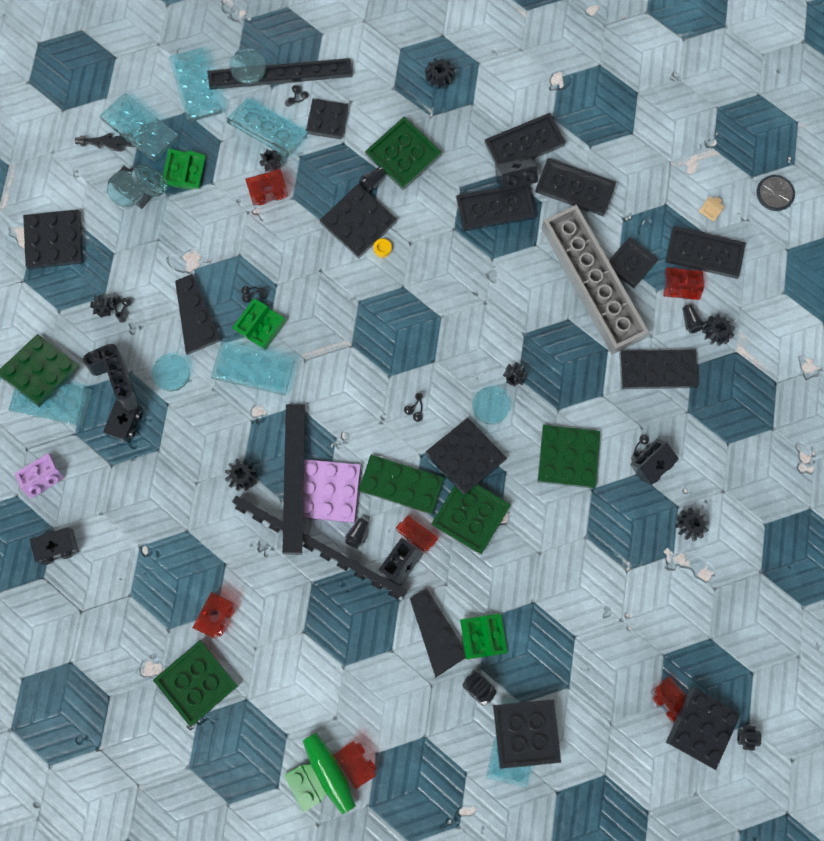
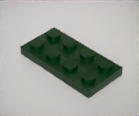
M370 454L358 491L432 515L444 477Z

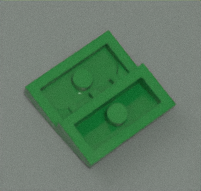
M169 148L161 184L198 190L206 155L189 150L185 153Z
M253 298L232 329L258 347L266 350L287 320L270 310L267 305Z
M501 614L460 619L466 660L508 653Z

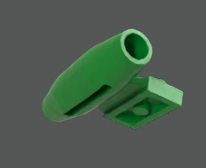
M316 732L302 740L310 764H302L283 775L302 812L321 803L326 795L341 814H345L355 808L356 804L349 783L332 751Z

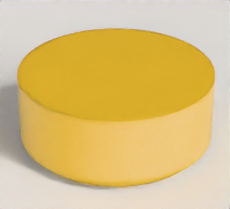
M384 238L378 239L373 246L375 255L379 258L388 257L392 252L390 241Z

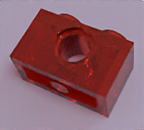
M281 169L245 179L253 206L264 205L272 200H282L288 196ZM271 187L269 191H264V188Z
M211 592L192 628L217 640L218 636L221 637L226 629V626H224L228 618L231 619L235 612V603ZM215 611L220 613V619L217 622L211 620V615Z

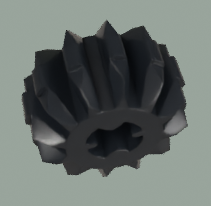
M443 57L440 61L434 58L433 62H429L425 69L426 81L430 82L429 85L431 87L436 85L437 90L440 86L445 89L447 84L451 85L452 79L455 78L454 65H450L449 60L444 62Z
M719 313L715 317L711 315L708 317V321L704 322L703 326L705 328L702 329V333L707 334L704 340L711 339L710 345H713L716 341L717 345L721 346L722 343L727 344L729 339L734 337L732 332L735 330V327L730 326L733 320L727 321V315H724L722 318Z
M235 459V466L232 463L228 464L231 470H225V473L229 475L225 478V481L230 482V488L236 486V491L239 492L241 487H243L244 491H247L248 484L254 487L251 480H258V477L254 475L258 470L253 468L254 464L252 462L247 464V460L243 459L240 464V461ZM241 471L245 473V477L242 476V479L237 476L238 473L241 474Z
M688 508L687 512L683 510L680 512L681 516L676 517V520L680 523L676 524L675 528H681L678 535L685 533V540H688L690 537L692 541H696L697 537L702 539L704 537L703 533L709 531L705 527L709 524V521L703 520L707 515L704 513L700 516V509H696L694 512L692 508ZM694 521L693 525H696V527L691 528L689 522Z
M473 671L465 678L462 684L465 691L483 706L490 703L497 693L494 686L478 672Z

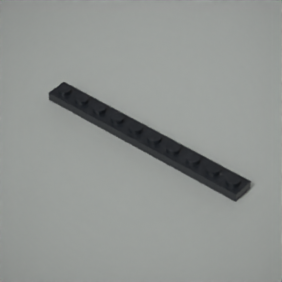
M238 496L234 497L232 503L236 505L235 509L242 514L246 512L252 514V519L260 524L263 521L270 524L268 528L276 533H279V531L283 532V521ZM303 533V548L310 552H313V550L320 552L319 556L328 562L331 559L338 562L337 567L344 571H347V569L354 571V576L362 581L365 578L372 581L371 586L380 591L382 588L388 590V595L396 600L405 598L407 590Z

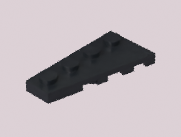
M193 274L176 280L175 285L186 355L222 341Z
M425 588L411 597L410 602L436 678L464 660L466 655L463 645L431 594Z

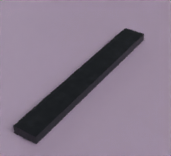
M350 58L208 70L207 73L209 89L215 90L352 77Z
M286 404L282 555H302L305 405Z

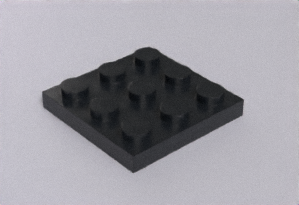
M357 184L319 221L322 226L359 259L397 223V218L363 187Z
M79 209L23 215L25 267L27 269L83 264L81 213Z
M468 417L425 452V455L464 496L507 459Z
M691 687L665 743L716 770L741 714L697 688Z
M554 699L493 705L500 769L561 763Z

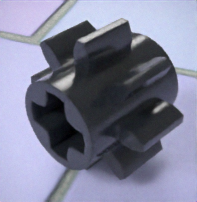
M266 149L264 154H260L262 159L259 161L260 166H265V172L268 170L275 172L278 167L281 168L279 161L282 160V157L277 155L276 149L273 151Z
M103 293L102 295L94 296V301H91L90 307L93 308V315L97 314L102 318L107 315L111 316V310H114L115 304L112 303V297L108 298Z
M517 362L513 366L508 364L503 374L506 377V383L514 387L518 384L523 385L528 375L525 372V366Z
M743 725V729H738L737 743L738 745H743V750L755 751V746L760 747L762 736L760 731H756V726Z

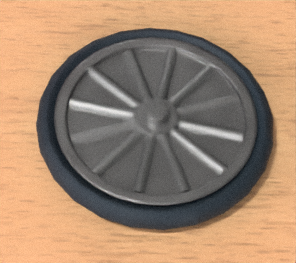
M770 175L762 179L757 186V198L761 205L769 210H785L790 207L795 199V189L792 183L785 177Z

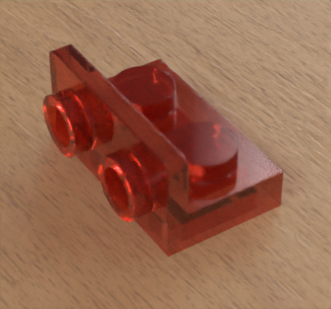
M665 269L664 297L701 299L704 290L703 271Z
M406 516L396 527V532L426 554H428L438 540L437 536L410 516Z
M668 676L651 693L653 694V701L659 707L663 706L667 711L665 714L672 723H675L686 695L674 680Z
M353 740L336 752L334 756L354 788L358 789L376 777L375 771L377 768L371 759L367 761L363 755L366 751L360 742L356 744Z

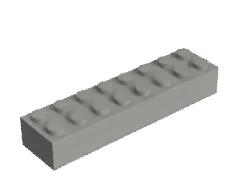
M575 205L545 219L541 229L611 355L644 340L649 331L578 206Z

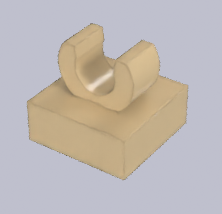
M709 196L699 212L714 222L725 207L721 204L723 200L717 196L715 199Z

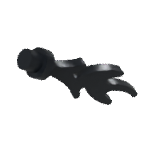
M108 133L96 138H86L84 135L75 137V144H79L82 147H85L86 144H91L100 149L99 143H102L107 148L118 152L123 151L118 145L126 147L143 146V142L133 143L125 141L133 139L132 134L112 137V133Z

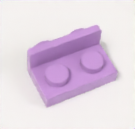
M49 453L14 473L21 490L29 498L39 495L64 479Z

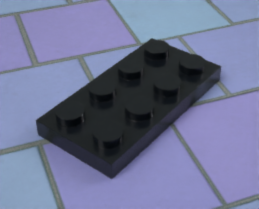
M550 112L484 140V144L495 165L529 156L531 159H535L565 146L566 143Z
M547 158L535 193L572 206L577 205L580 209L604 217L617 182Z
M528 185L504 191L499 187L456 195L463 232L535 219Z
M673 226L665 263L738 279L746 242Z
M696 350L620 351L621 389L698 387Z

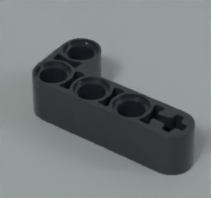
M107 344L86 353L83 357V362L91 375L99 376L108 373L115 397L122 408L127 411L136 408L138 398L124 358L117 346Z

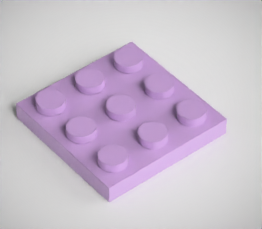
M304 460L303 518L355 523L361 466L357 464Z

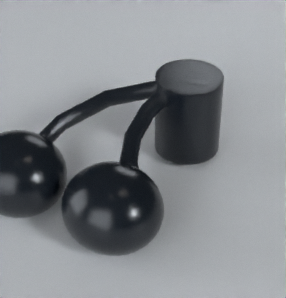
M293 85L292 92L295 93V97H289L285 101V105L290 107L294 102H302L309 97V93L306 91L301 92V88L298 85ZM301 92V97L303 99L300 101H295L296 94H299Z
M243 286L241 289L243 293L242 301L248 303L251 300V296L256 292L259 293L260 299L267 298L265 288L263 287L249 288L248 286ZM250 289H258L252 292L251 294H248L250 292Z
M115 295L112 297V303L115 304V316L122 323L126 320L123 310L125 307L130 306L132 302L128 297L121 299L120 296ZM122 303L123 308L121 312H117L116 305Z
M421 393L415 394L417 401L413 406L404 407V413L412 415L414 412L413 407L417 405L418 401L420 402V413L416 412L413 414V420L416 422H421L423 419L421 414L423 395Z
M641 435L639 437V442L637 443L634 452L631 456L632 461H634L640 455V453L644 451H636L638 445L640 443L643 445L649 443V438L647 435Z

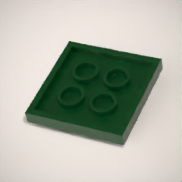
M402 117L365 150V155L378 167H381L386 175L404 190L442 156V151L407 118Z
M37 334L0 368V378L40 408L80 369V366Z
M543 425L537 482L595 489L600 431Z
M479 485L474 487L465 496L454 486L431 526L477 554L482 555L511 504Z
M201 640L153 679L154 683L189 727L195 725L239 687Z

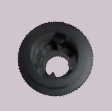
M378 167L361 176L359 185L367 192L373 191L386 173L381 167Z
M692 304L684 306L682 311L686 330L690 334L700 332L704 328L703 320Z
M358 518L345 535L346 539L344 542L358 549L363 544L369 523L362 518Z

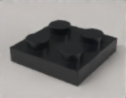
M312 98L306 134L342 140L348 104Z
M629 237L611 257L609 263L616 275L635 289L657 263L658 259Z

